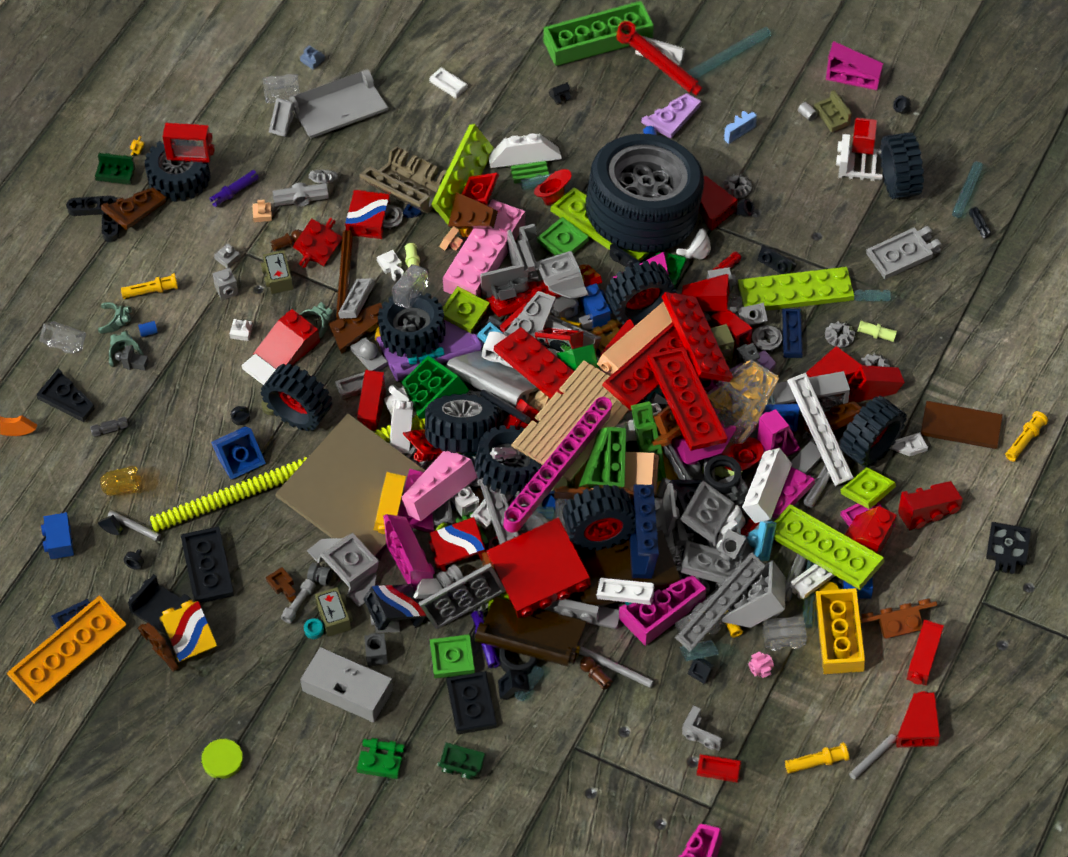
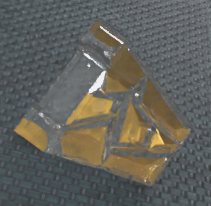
M752 359L731 372L733 378L730 382L718 381L715 388L709 392L705 390L720 423H723L725 428L730 425L736 426V431L730 439V442L735 445L737 443L743 444L755 430L759 417H761L779 379L776 374Z

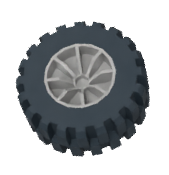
M445 395L442 398L434 399L433 402L431 401L425 410V437L433 447L440 448L445 452L475 453L478 450L480 439L486 431L490 432L493 427L499 430L498 408L491 400L478 397V395Z

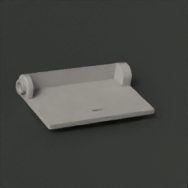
M368 69L289 97L290 101L295 102L293 111L310 138L388 110L387 105L374 87L373 78Z
M482 350L454 357L446 365V368L458 375L463 382L481 391L486 390L514 407L520 399L527 402L529 393L539 390L516 369L481 357Z

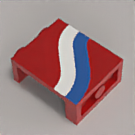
M354 190L345 222L346 230H351L353 236L382 239L386 209L388 204L391 205L390 194Z
M475 517L430 532L432 540L429 541L432 552H436L437 555L434 557L437 568H441L443 572L447 571L446 565L476 554L479 555L482 561V553L486 552V548Z

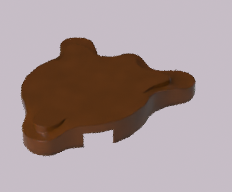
M150 623L141 624L138 630L146 641L149 640L152 644V649L166 662L173 672L179 669L165 638Z

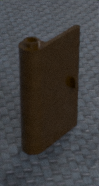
M663 530L657 531L659 554L652 579L632 578L629 539L622 540V543L619 545L612 544V548L607 549L605 546L602 547V550L596 551V548H593L591 551L578 552L577 554L590 577L591 583L583 591V595L580 596L581 603L603 607L621 602L597 599L596 594L600 578L653 583L654 592L659 589L662 591L669 588L671 584L680 581L679 573Z
M495 597L484 623L480 622L478 625L475 642L569 667L570 664L575 663L577 656L575 651L585 629L586 621L543 609L535 610L528 617L522 616L518 618L511 601Z

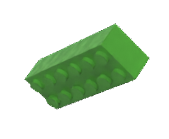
M642 1L544 27V43L555 66L630 46L629 44L620 43L616 38L618 26L623 21L632 22L638 34L653 39L654 25ZM622 31L624 34H630L628 31Z

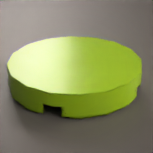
M218 739L205 747L202 753V766L211 777L227 779L234 776L241 769L243 754L239 745L234 741Z

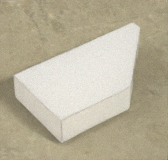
M920 432L895 440L896 443L889 448L907 456H913L928 450V446Z
M437 578L422 579L417 586L414 598L426 599L443 588Z

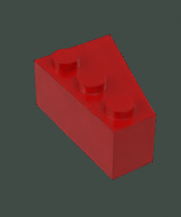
M951 481L931 485V489L923 490L921 487L917 488L915 493L908 494L907 491L901 493L898 514L909 531L915 528L920 529L929 522H936L943 516L955 514L961 509L963 498Z

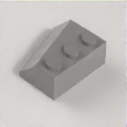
M773 560L765 564L766 567L732 604L727 614L721 617L722 622L751 628L772 616L781 614L785 610L786 577Z

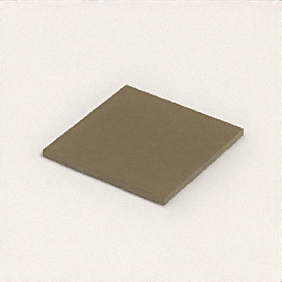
M347 414L276 492L275 496L331 538H344L353 533L376 557L386 546L385 534L373 530L386 473L390 472L406 476V483L409 469L425 472V470L354 417Z

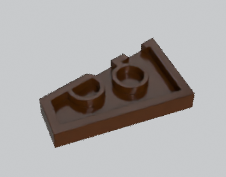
M456 192L448 227L452 228L454 226L457 229H494L498 211Z

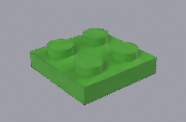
M563 217L537 237V242L555 256L568 251L574 254L589 241V237Z
M470 634L430 639L434 678L475 673Z

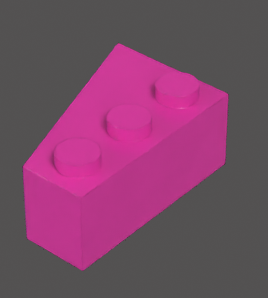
M833 41L828 57L826 80L878 90L883 63Z

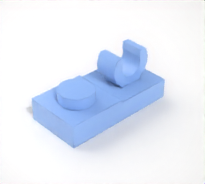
M745 111L742 112V118L736 115L735 122L730 123L725 128L724 140L729 144L755 128L757 115L754 112L748 114Z

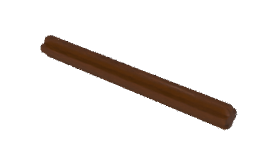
M344 230L342 236L336 319H340L338 312L349 291L353 232L351 230Z

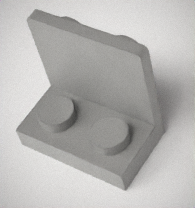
M668 483L662 499H655L657 531L663 530L665 537L670 536L672 529L675 528V521L679 518V508L675 506L677 492L673 490L672 483Z

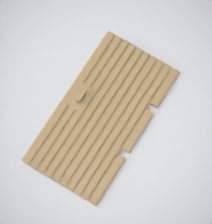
M583 361L560 387L559 390L564 394L561 395L556 392L535 416V419L540 422L531 421L511 446L543 465L597 398L607 397L612 402L610 417L602 428L616 427L629 412V409L602 386L604 381L610 376ZM597 434L562 476L569 482L588 461Z

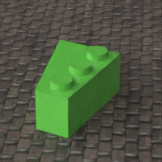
M605 427L598 431L579 487L593 488V486H599L601 488L603 485H609L610 488L615 485L619 489L624 487L626 428Z

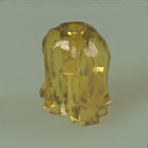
M129 466L106 472L100 479L104 494L111 496L122 493H135L141 482L140 475L136 474L138 473V468L136 466Z

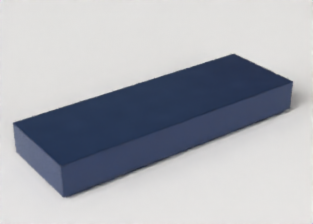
M782 308L783 358H802L801 309Z

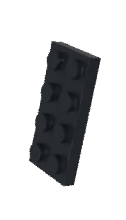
M219 526L180 534L194 602L204 603L234 596Z

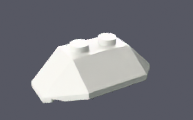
M528 134L527 136L520 137L511 136L510 138H504L489 156L490 167L494 168L561 159L559 147L541 134Z

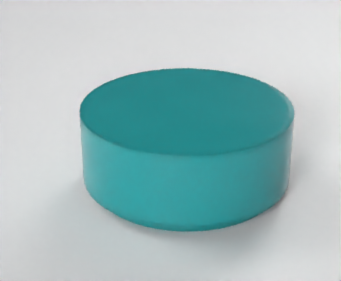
M316 618L307 620L304 624L305 635L310 639L320 638L324 633L323 622Z

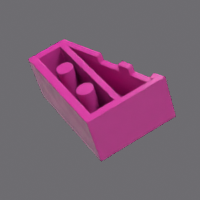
M776 409L766 412L759 417L757 440L763 445L764 452L780 448L788 457L801 450L789 425Z

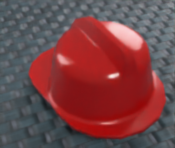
M562 169L554 172L535 188L534 194L541 197L547 206L557 202L565 194L564 186L571 180V171Z
M748 437L743 444H740L743 439L726 448L722 455L734 458L739 463L741 471L753 468L764 453L763 445L755 438Z

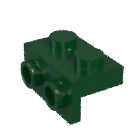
M98 153L99 164L95 173L96 181L131 185L135 172V163L132 156Z
M445 742L441 760L437 766L442 767V772L453 774L454 771L461 772V777L473 780L474 776L480 777L486 753Z

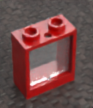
M165 123L162 137L167 160L210 162L211 155H214L215 146L212 144L213 134L209 132L208 125Z

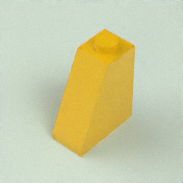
M390 472L386 473L373 530L385 534L383 516L386 514L397 516L406 476Z

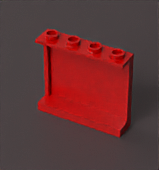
M559 517L486 551L487 557L491 565H493L518 618L522 616L528 617L535 610L547 608L552 602L564 600L570 594L576 591H584L591 585L590 577L572 542H570L569 536Z

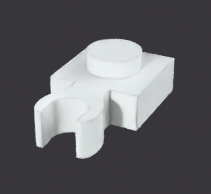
M393 250L377 257V262L385 274L391 272L394 281H397L396 274H400L404 278V271L400 268L402 267L401 261Z

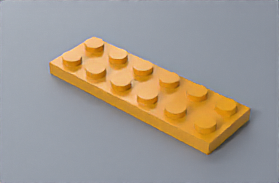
M99 595L9 670L7 675L35 704L125 628L127 624Z

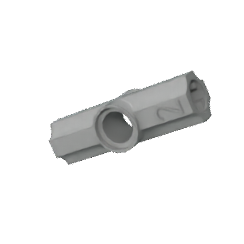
M299 182L295 183L291 188L273 190L274 205L294 204L303 207L310 201L328 199L327 184L306 185Z

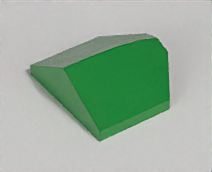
M594 344L556 353L557 357L573 371L583 361L600 369L597 365L598 360Z

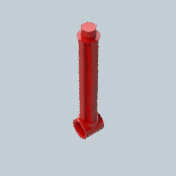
M623 21L620 23L616 33V38L620 43L631 45L688 91L689 94L692 92L697 96L701 92L702 87L698 84L699 81L695 80L638 34L632 22ZM622 31H628L630 34H624Z

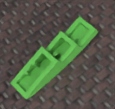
M650 401L631 405L639 452L659 455L657 482H659L663 477L666 478L661 444L653 446L652 443L658 437L657 425L653 418L652 404Z

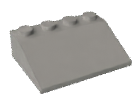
M489 563L419 602V605L437 630L505 592V589L493 566Z

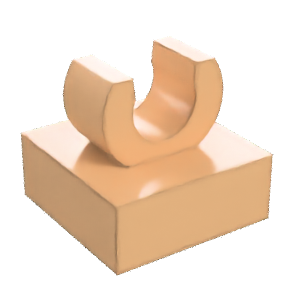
M257 200V203L253 204L254 222L272 221L271 202L265 203V200Z
M453 226L439 247L446 250L450 245L453 250L457 251L463 242L461 238L456 236L459 230Z

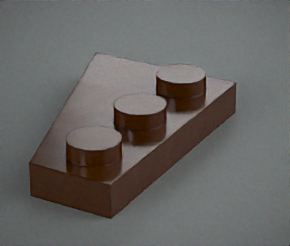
M153 187L135 193L133 197L127 199L120 198L115 203L109 205L108 203L102 204L101 210L128 230L166 202V197Z
M381 302L361 310L357 318H340L329 323L341 354L346 351L349 345L359 342L360 337L364 334L371 333L379 327L378 316L379 309L382 308Z
M855 401L833 406L830 411L824 413L832 431L852 422L854 420L853 417L859 414L862 407ZM799 415L798 424L811 434L804 417Z

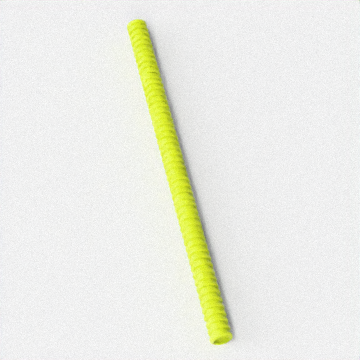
M417 414L414 418L412 417L411 431L425 428V418L419 419ZM388 425L387 428L382 427L381 430L377 429L375 434L389 443L391 426ZM304 457V460L299 459L298 462L294 461L291 465L288 463L286 467L281 466V469L270 470V473L260 474L257 478L254 476L252 480L249 478L247 482L242 481L241 484L236 483V486L226 487L223 491L220 489L218 493L215 491L213 495L202 496V499L197 498L196 501L192 500L189 504L186 502L184 506L179 505V508L173 507V510L168 509L166 513L163 511L162 514L159 515L158 513L155 517L152 515L150 516L154 531L159 532L160 529L165 530V527L170 528V525L181 524L183 520L186 522L188 518L193 519V516L199 517V514L204 515L206 511L209 513L210 510H216L217 507L222 508V505L227 506V503L233 504V501L238 502L240 498L243 500L246 496L250 497L251 494L256 495V492L261 493L262 490L267 491V488L272 489L274 485L277 487L279 483L284 484L307 457Z

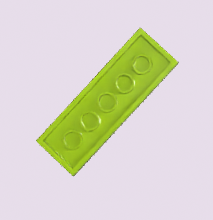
M475 124L469 125L431 203L447 224H449L456 192L462 194L469 177L482 175L489 156L494 149Z
M573 187L551 206L552 213L560 218H565L584 234L610 250L612 243L603 238L588 219L586 212L587 195ZM621 248L640 262L651 253L635 252Z
M847 267L738 279V288L743 307L764 303L765 310L769 311L854 300Z
M791 504L774 521L777 525L773 540L859 590L864 587L885 562L884 557Z

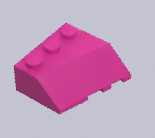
M721 423L728 437L727 442L690 451L682 432L679 437L672 439V444L684 463L688 465L696 464L698 460L721 454L735 433L736 426L730 425L725 428L724 424Z

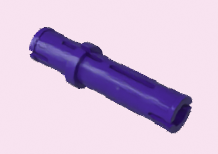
M251 170L245 176L229 186H224L220 192L211 196L210 202L218 199L212 205L217 207L225 200L232 199L233 195L259 180L258 174L251 178L256 171Z
M482 610L479 613L475 611L471 614L476 628L475 634L479 623H484L485 621ZM481 643L488 668L492 669V664L493 668L500 666L501 662L495 647Z

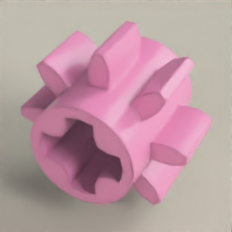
M761 652L751 655L752 659L749 662V668L753 675H758L762 678L770 675L771 668L774 667L771 657L768 654H761Z

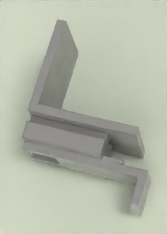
M535 224L519 227L520 240L518 243H515L511 230H507L508 255L512 266L480 274L481 296L483 299L493 295L492 285L495 288L508 285L509 280L519 277L528 278V282L539 280L536 271L539 268L528 242V239L536 238Z

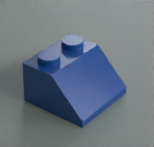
M242 427L211 442L218 460L231 480L266 464L254 434L249 427Z

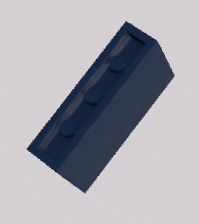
M634 485L633 508L635 511L636 528H634L635 532L633 534H629L632 578L652 579L659 554L654 486Z

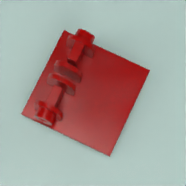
M425 429L403 432V435L417 449V452L414 454L416 461L436 460L443 452L440 448L433 447L427 441Z

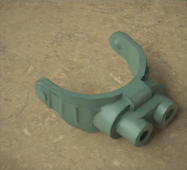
M111 302L102 303L101 308H112L116 310V313L109 324L98 328V332L101 334L115 332L121 326L130 322L129 313H132L131 307L117 306Z
M322 302L317 307L314 306L312 309H307L299 314L304 318L310 315L321 317L322 327L319 331V339L327 332L328 323L331 320L330 316L334 313L330 308L326 310V305Z
M127 331L122 332L121 335L113 334L110 336L111 341L108 355L110 366L113 367L114 364L112 361L113 355L118 350L125 348L126 345H133L134 349L139 352V355L144 356L138 343L132 339Z

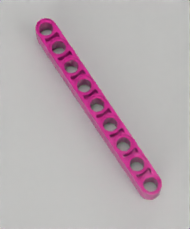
M599 397L594 401L505 511L503 522L506 531L514 533L520 530L607 422L612 408V402L609 398Z

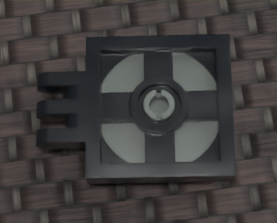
M991 522L986 559L996 561L994 571H999L1000 565H1003L1002 572L1006 573L1007 566L1011 567L1010 574H1014L1016 564L1026 565L1031 533L1030 528Z

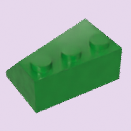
M427 356L402 381L419 419L425 418V410L434 399L442 398L445 395H462L469 391L458 375L430 356Z

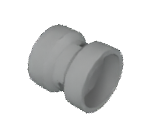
M456 565L450 566L446 572L442 571L437 574V579L443 589L464 578Z

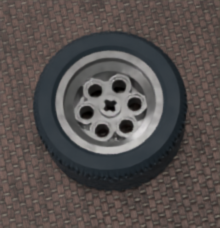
M631 134L617 138L602 147L592 162L586 196L588 219L603 238L623 249L635 252H657L672 248L683 242L696 225L704 188L702 168L690 151L669 138L654 134Z

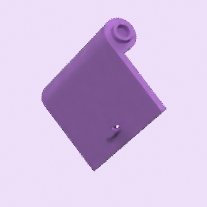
M445 320L446 335L444 336L443 343H439V347H443L445 355L438 358L435 357L434 360L445 365L454 357L481 351L483 342L476 334L469 333ZM381 336L376 338L397 382L404 380L420 364L419 361L416 364H409L407 354H403L402 357L397 356V351L392 354L389 352V347L387 349L384 347Z

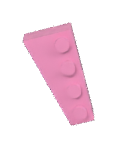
M443 451L402 496L408 516L422 521L474 481L477 475L472 460L458 453Z

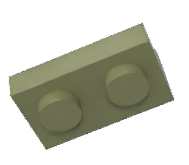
M835 90L830 92V98L814 104V109L831 132L850 125L852 112L849 107H846L842 97L837 95Z

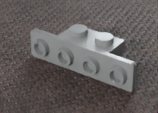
M571 599L554 601L549 607L543 609L580 619L589 624L617 629L619 623V610L589 605Z

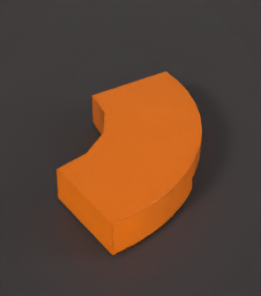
M22 415L17 418H4L0 416V435L22 436L35 431L37 428V424Z

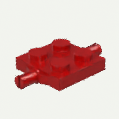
M311 218L294 243L293 248L304 256L301 262H299V265H303V268H306L310 260L324 267L341 242L342 236L332 231V227L336 223L335 220L332 221L333 218H329L325 225Z

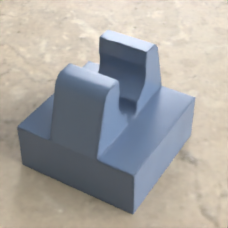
M310 45L304 49V54L300 56V61L313 70L325 60V55Z

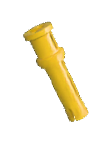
M172 273L171 276L156 277L154 281L121 287L123 299L156 291L163 293L164 290L173 288L177 290L178 284L175 273Z
M1039 411L1033 413V418L1025 423L1023 432L1005 453L1008 460L1016 461L1030 440L1039 435V430L1048 423L1046 415Z
M843 742L840 743V746L824 747L818 753L786 760L785 767L787 773L790 774L818 765L826 764L830 766L833 762L849 761V754Z

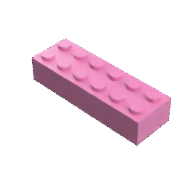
M492 199L488 206L498 211L494 229L472 230L443 277L444 291L452 294L458 286L481 297L480 274L498 270L508 254L507 230H511L516 241L519 236V227L525 226V211Z

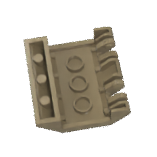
M396 146L390 150L389 162L379 170L368 167L360 174L359 177L367 184L428 214L434 209L431 203L447 171L443 170L436 182L434 179L439 170L438 166H433L432 163L415 155L411 157L407 167H405L409 152Z

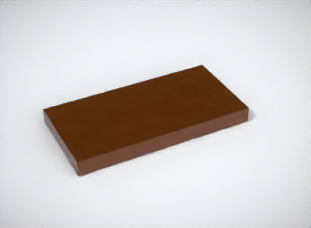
M926 401L921 435L997 449L1003 414Z

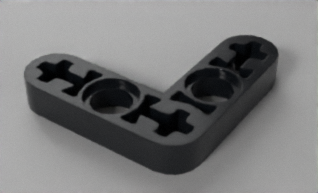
M117 197L71 198L67 201V211L72 216L102 215V235L105 241L114 242L119 238V223L115 220L107 221L106 219L110 216L101 210V204L108 203L109 205L115 203L118 199ZM96 203L98 205L95 208L88 207L90 204ZM109 228H112L113 232L109 235Z

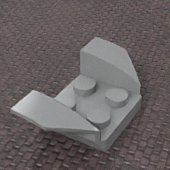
M571 251L536 262L541 277L550 291L570 299L588 295L579 266Z
M353 533L344 538L321 539L307 550L317 563L325 560L348 585L347 595L358 607L365 603L363 598L371 586H375L379 561Z

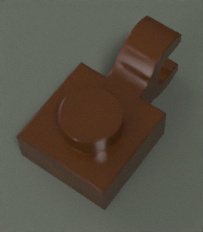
M283 567L266 577L267 583L277 595L283 592L290 603L295 600L296 596L294 594H296V591L291 587L294 585L293 579Z

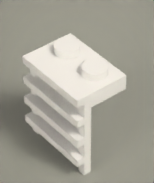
M843 134L842 141H838L837 152H841L840 155H837L836 166H839L838 178L849 176V179L860 177V180H864V178H870L871 181L875 179L882 180V174H875L877 154L882 153L881 149L873 150L871 173H864L866 154L862 153L861 172H854L855 152H852V147L849 146L850 135Z

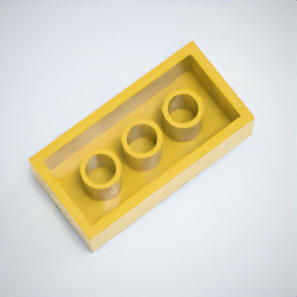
M856 588L816 591V610L823 674L864 672L865 658Z

